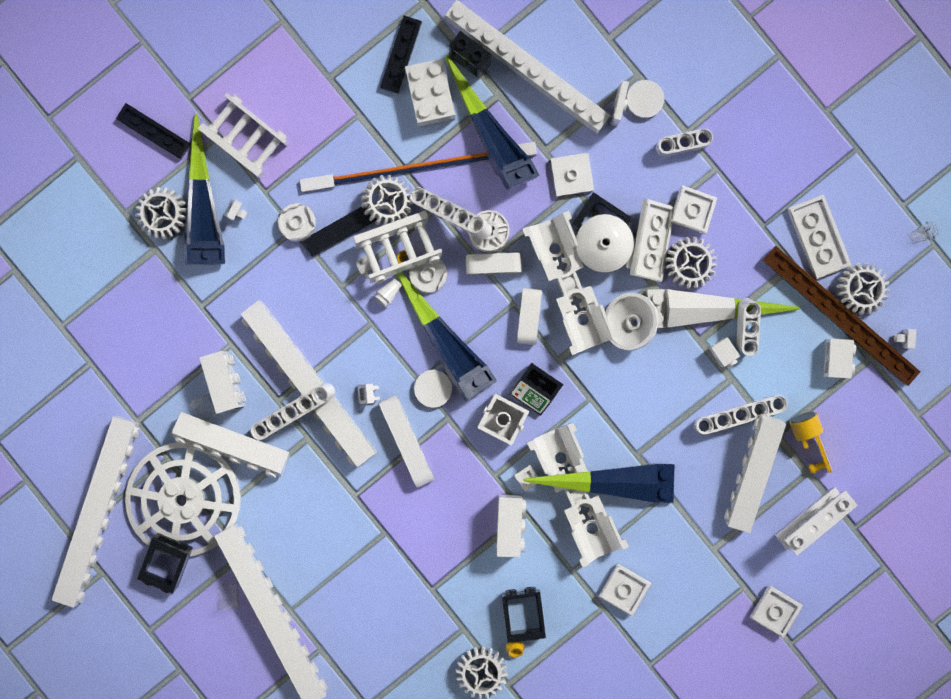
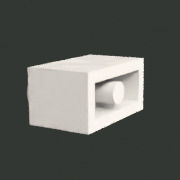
M826 339L824 377L852 379V375L855 373L853 356L856 354L854 340Z

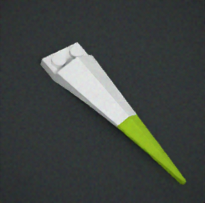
M669 289L646 290V297L651 300L658 313V328L738 318V305L742 300ZM755 301L761 307V315L800 309L797 306ZM753 304L747 307L746 312L752 310Z

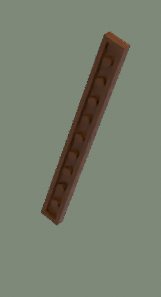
M774 246L762 261L905 386H909L919 375L920 370L851 310L847 309L843 303L777 246Z

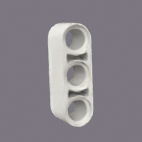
M699 129L667 136L657 143L656 152L662 157L704 149L712 142L713 134L708 129ZM705 135L707 143L700 142L698 136ZM680 139H686L689 146H681ZM661 143H668L670 151H664L661 148Z
M521 253L465 255L466 275L522 272Z
M522 289L517 343L536 345L542 290Z
M751 298L742 299L738 305L736 346L746 356L755 355L759 349L761 307ZM753 304L752 310L746 312L747 307ZM751 323V328L745 331L747 324ZM750 342V347L744 349L745 344Z

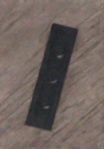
M403 16L380 89L399 94L406 73L405 67L409 64L422 21Z
M127 103L124 104L116 117L118 121L182 160L191 146V143Z
M361 206L313 233L303 242L313 257L374 223L377 219L374 218L370 221L371 213L365 215L364 212L368 208H362Z

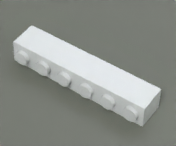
M183 412L180 413L172 431L175 441L181 444L188 442L193 444V447L197 450L204 451L206 449L212 451L211 454L216 457H228L232 463L240 464L241 462L247 464V468L258 471V469L263 470L266 475L276 478V476L282 477L290 457L289 452Z
M763 414L756 418L753 427L755 429L754 435L748 441L747 447L749 451L742 459L743 469L736 478V484L738 485L736 491L731 493L730 502L732 503L730 509L727 508L724 515V520H726L728 527L751 533L786 426L783 420Z

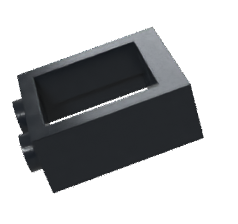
M462 31L456 35L448 46L450 58L479 80L491 65V53Z
M593 192L571 225L579 231L582 222L595 202L622 218L629 228L632 225L629 222L632 217ZM603 239V245L608 246L609 242Z
M157 533L150 542L137 580L142 581L145 585L157 587L164 593L173 594L179 587L193 547ZM155 549L180 559L173 581L148 571Z
M526 587L524 591L519 592L516 589L505 590V593L502 594L507 642L512 643L546 638L540 589ZM536 596L539 628L511 631L507 600Z

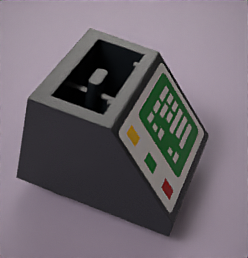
M531 362L510 392V395L541 416L564 384Z

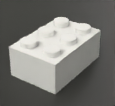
M443 59L406 66L405 69L418 127L455 119Z
M219 351L199 357L216 414L244 407L246 397L244 391H240L239 388L241 380L238 372L235 373L233 365H235L233 355L229 354V351Z
M498 494L497 557H520V553L524 552L525 541L524 538H521V533H525V519H522V513H526V502L521 495Z

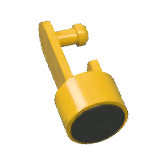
M817 412L803 413L791 419L789 423L795 439L802 441L804 448L808 449L807 440L815 437L824 461L809 464L810 473L815 474L816 471L826 468L828 473H832L829 459L820 438L823 428Z

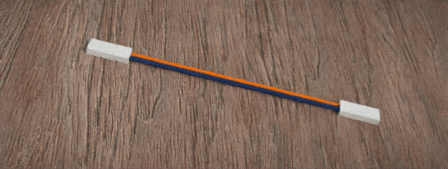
M535 142L518 144L528 156L537 155ZM485 152L349 175L333 176L331 174L300 179L302 192L333 188L341 183L378 178L381 175H397L489 160Z

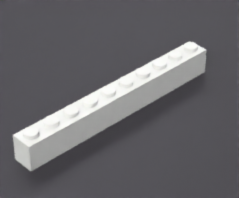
M458 0L455 1L445 14V19L449 24L478 43L502 64L594 133L598 134L610 118V114Z
M258 300L241 313L243 324L248 329L251 327L255 332L253 337L259 344H264L267 348L264 351L269 358H274L277 361L276 367L282 374L286 373L290 378L288 382L294 390L297 388L300 391L301 395L299 397L324 383L262 301ZM321 389L322 396L326 397L325 391ZM335 396L311 411L317 420L321 419L325 424L323 428L327 434H332L335 437L336 441L334 442L341 451L344 449L348 454L346 458L352 466L356 465L359 467L377 453ZM306 399V404L309 403L310 406H311L310 401H309L308 399Z
M120 416L112 417L52 601L74 608L84 600L85 592L83 591L85 585H88L90 582L91 574L89 573L91 567H94L98 558L96 552L102 546L104 540L102 534L108 528L110 522L108 516L114 510L116 504L114 498L121 489L122 483L120 480L127 471L128 465L126 462L133 453L134 446L132 444L140 432L138 422Z
M234 524L215 534L214 537L300 698L322 699L326 696V689L328 687L323 678L319 679L317 675L319 670L315 662H310L308 658L310 653L306 645H301L299 641L301 636L296 627L293 629L289 622L292 620L289 613L282 610L280 606L283 604L278 594L274 595L271 589L274 586L269 577L265 578L262 572L265 569L261 561H256L253 555L255 550L252 544H247L244 538L246 536L242 526L238 527L237 524Z

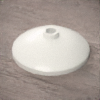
M603 214L588 219L581 226L576 236L578 242L576 251L580 260L588 268L597 272L606 273L621 268L630 259L634 248V239L630 228L623 220L613 215ZM603 239L609 240L608 246L603 245Z
M625 293L616 297L607 307L605 313L612 330L616 329L619 337L609 340L616 347L623 350H637L646 346L655 336L658 328V313L654 304L646 296L638 293ZM635 320H638L637 326H634Z

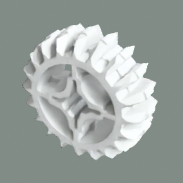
M381 175L379 181L373 178V184L368 182L366 185L368 189L363 190L365 195L361 197V200L365 203L361 206L362 208H368L364 214L368 215L371 213L370 221L374 218L377 219L376 225H379L380 221H383V225H386L388 222L392 223L401 218L408 217L406 213L411 212V208L408 206H412L413 202L408 199H410L412 194H406L410 188H403L404 181L400 184L397 183L398 177H395L394 181H392L391 175H388L386 180ZM382 187L392 188L395 190V192H388L385 188ZM377 190L380 200L373 205L372 194ZM401 197L402 207L397 212L395 201ZM384 199H386V200L392 199V200L390 201V203H388V202L382 203V202L384 201ZM385 209L388 211L389 214L391 213L392 215L382 214L379 212V210Z
M157 187L156 193L150 189V196L144 193L143 197L145 200H138L142 204L141 207H135L136 210L140 211V213L135 214V217L141 218L137 224L143 225L141 230L147 231L148 236L154 234L156 239L160 237V234L163 239H166L167 233L170 237H174L173 230L179 233L180 229L178 226H185L181 220H186V216L183 215V213H186V208L181 207L185 206L186 202L180 201L182 196L176 195L174 190L169 192V189L166 187L163 189V192L160 187ZM166 198L160 205H152L155 200ZM171 202H173L176 209L175 217L170 213ZM148 209L153 213L152 224L148 220ZM154 209L162 210L169 217L161 216ZM166 220L172 222L167 227L157 228L158 225H161Z
M689 237L685 238V244L681 239L678 240L679 247L673 244L671 247L674 251L669 250L667 252L672 258L668 257L665 259L666 262H671V265L665 266L666 269L672 268L668 276L673 274L676 276L673 278V282L680 279V287L686 282L687 289L691 287V283L694 288H698V282L701 286H704V279L708 282L711 280L708 274L715 275V271L711 270V268L717 267V264L712 263V261L717 260V257H711L710 255L715 250L708 251L707 248L710 247V244L707 243L703 246L704 240L700 239L697 243L696 237L692 238L691 243ZM687 248H696L702 254L695 256ZM682 251L684 261L682 265L677 267V256ZM689 258H691V260L699 258V260H697L693 264L694 268H692V265L686 267L683 266L689 262ZM705 259L706 267L701 275L699 263ZM689 270L696 278L685 277L680 272Z
M860 263L855 264V268L853 266L848 267L849 272L843 271L845 278L840 277L838 279L843 283L837 285L838 289H842V292H838L837 295H843L844 297L840 302H847L845 305L847 309L852 306L851 311L853 313L858 310L859 315L864 314V311L866 314H871L872 310L874 312L878 311V306H884L882 300H888L884 293L890 292V289H885L889 282H884L883 280L887 275L880 276L882 269L875 271V265L869 267L868 263H863L862 266ZM859 273L867 274L873 280L867 282L863 277H860ZM854 279V289L850 292V283ZM864 285H869L864 292L857 293ZM875 286H877L876 296L873 299L874 295L872 293V290ZM861 296L868 304H860L853 298Z
M482 646L481 652H478V648L474 647L473 654L470 650H467L469 657L461 656L464 662H457V665L461 668H457L456 673L461 675H458L456 680L462 681L459 684L460 688L466 686L465 694L472 691V698L477 693L478 699L482 698V694H485L486 699H489V692L495 696V688L501 691L502 687L500 684H506V680L501 677L508 676V673L503 671L507 669V665L502 664L504 662L503 657L497 659L499 652H495L492 655V648L485 652V646ZM484 658L479 665H470L473 660ZM489 661L495 664L498 670L497 675H494L488 669ZM485 665L486 675L479 678L478 670L483 669ZM466 670L475 676L474 685L467 679ZM483 681H494L488 686L479 687Z

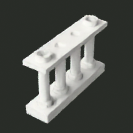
M226 93L224 96L230 101L212 124L206 126L202 123L198 129L261 179L265 174L261 170L263 168L262 165L280 143H283L286 147L289 145L285 140L287 136L280 130L275 132L241 105L243 101L235 94L231 97ZM235 107H238L245 114L230 133L221 138L217 135L218 128ZM253 119L260 126L244 146L236 150L232 147V141L248 121ZM268 131L275 138L258 159L251 162L246 158L248 156L247 153L262 134Z
M426 210L353 236L356 249L360 247L364 249L373 271L372 274H369L370 283H381L389 276L428 262L433 264L440 260L443 251L442 249L434 251L425 229L428 223ZM413 228L418 229L427 254L416 257L407 235L408 230ZM396 234L400 236L409 258L408 261L398 264L389 241L390 237ZM377 241L382 242L391 267L380 270L371 248L372 243Z
M832 487L776 533L775 536L786 550L792 549L798 556L858 505L846 490L840 493L836 487Z

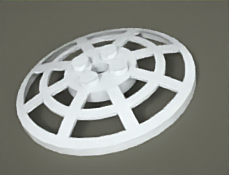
M177 442L153 450L138 463L128 481L125 504L130 524L144 543L148 546L150 545L151 541L146 538L143 532L152 527L157 533L177 541L191 540L202 535L208 545L193 550L190 556L205 553L218 545L216 539L208 530L216 522L220 511L232 512L226 528L234 525L238 519L241 506L240 486L236 474L223 457H216L211 454L212 451L206 449L201 451L211 456L222 466L214 473H211L206 467L193 461L194 452L197 450L193 447V444ZM187 448L185 460H174L162 465L156 456L170 449ZM150 460L155 470L147 478L143 489L132 487L138 472ZM173 466H183L181 477L170 479L165 470ZM191 467L202 472L206 478L199 483L189 478ZM226 473L233 488L234 504L222 503L221 489L217 479ZM159 475L164 483L159 493L148 491L152 481ZM210 484L214 488L216 502L205 500L203 489ZM131 495L141 497L142 511L146 521L137 526L131 511ZM178 495L186 497L185 505L182 506L177 503ZM147 499L158 500L160 511L152 517L148 510ZM203 508L212 509L214 512L204 526L198 516L203 511ZM165 517L173 522L172 533L163 530L156 523ZM190 521L198 530L190 534L179 535L181 524ZM155 549L156 551H158V552H160V553H162V554L170 555V554H167V553H165V552H163V551H160V550H158V549Z

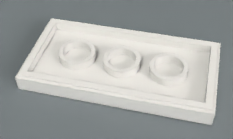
M824 194L787 209L815 280L852 266Z
M643 199L630 275L656 282L663 281L665 259L667 258L672 229L670 219L674 209L673 206Z

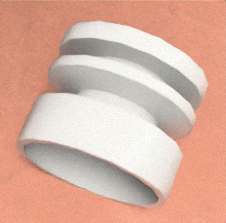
M482 211L477 215L488 222L494 230L487 239H480L469 233L470 241L475 249L482 253L498 252L508 241L510 230L508 222L497 211Z

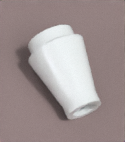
M393 278L376 292L377 295L374 298L384 307L388 304L391 305L402 285Z

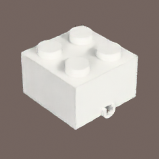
M494 394L488 407H485L484 415L477 428L512 446L518 433H521L524 427L523 423L529 411Z

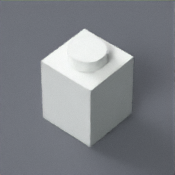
M728 337L709 347V350L721 367L727 366L730 368L737 363L736 359L740 357Z

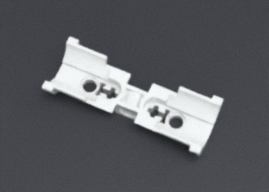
M566 211L553 219L538 225L528 226L522 230L525 237H530L538 260L541 261L548 280L556 279L563 297L556 299L572 343V346L569 348L571 354L574 355L617 338L619 335L616 329L612 330L603 305L599 306L592 287L588 286L582 289L576 271L584 268L576 251L578 242L569 222L572 217L570 212ZM556 243L560 246L558 254L550 252L549 247L551 244ZM562 254L564 258L560 259L563 264H567L564 272L561 269H557V266H559L558 259L553 261V258H557ZM573 297L581 299L579 307L580 309L584 307L585 311L574 314V311H577L576 305H571ZM585 314L588 317L586 325L578 323L579 315Z
M573 422L527 442L530 450H535L541 466L548 476L565 474L564 469L560 471L559 467L566 466L568 463H570V466L567 469L570 473L588 472L582 459L584 457L583 452L574 435V431H577ZM562 452L566 455L564 463L556 462L555 456L557 453ZM554 487L556 493L565 490L571 507L564 510L573 530L574 540L582 555L579 558L582 567L588 566L596 558L609 552L624 550L629 547L626 539L620 538L612 517L607 515L599 495L589 498L588 493L585 491ZM583 505L585 508L589 507L587 511L589 518L592 515L594 519H588L584 523L582 522V520L586 519L584 514H579ZM589 523L597 525L595 533L587 532L586 527Z

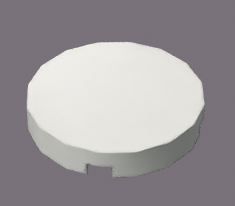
M638 81L630 87L627 93V107L638 118L649 119L656 116L662 109L664 93L661 87L653 81Z
M300 203L290 204L285 207L277 221L278 229L282 235L288 240L296 242L310 237L316 227L314 213L309 207Z
M439 260L433 264L428 262L411 268L409 271L410 281L420 292H436L446 282V266L442 260Z
M427 370L420 374L415 382V395L424 406L431 408L440 407L451 397L452 383L449 377L442 371Z

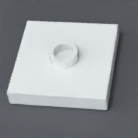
M621 81L617 89L610 121L611 126L617 127L621 121L623 111H626L628 104L626 94L629 85L627 81Z
M589 153L550 159L556 197L594 191Z
M683 185L680 186L670 222L704 235L707 234L717 197Z
M617 563L599 597L633 616L652 583Z
M768 585L749 618L784 638L803 605Z

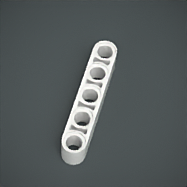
M416 187L411 191L410 200L421 209L480 239H487L491 235V225L480 216L421 187Z
M323 383L254 424L251 428L252 436L257 440H262L329 401L335 395L334 387L329 383ZM321 389L325 391L326 397L322 396ZM306 399L310 401L311 406L306 404ZM290 408L294 409L295 415L291 413ZM275 417L280 420V424L276 422ZM261 426L265 429V433L261 431Z
M397 395L379 402L382 413L416 487L419 488L434 481V476Z
M780 395L762 398L701 416L694 421L693 427L697 433L703 435L714 433L759 418L760 414L757 415L754 411L757 404L762 406L761 414L771 416L781 413L787 408V400ZM775 399H779L781 402V406L778 409L773 407ZM741 409L744 412V418L738 420L736 412ZM720 415H724L726 418V422L722 426L717 422ZM705 420L708 427L706 430L701 431L699 423Z

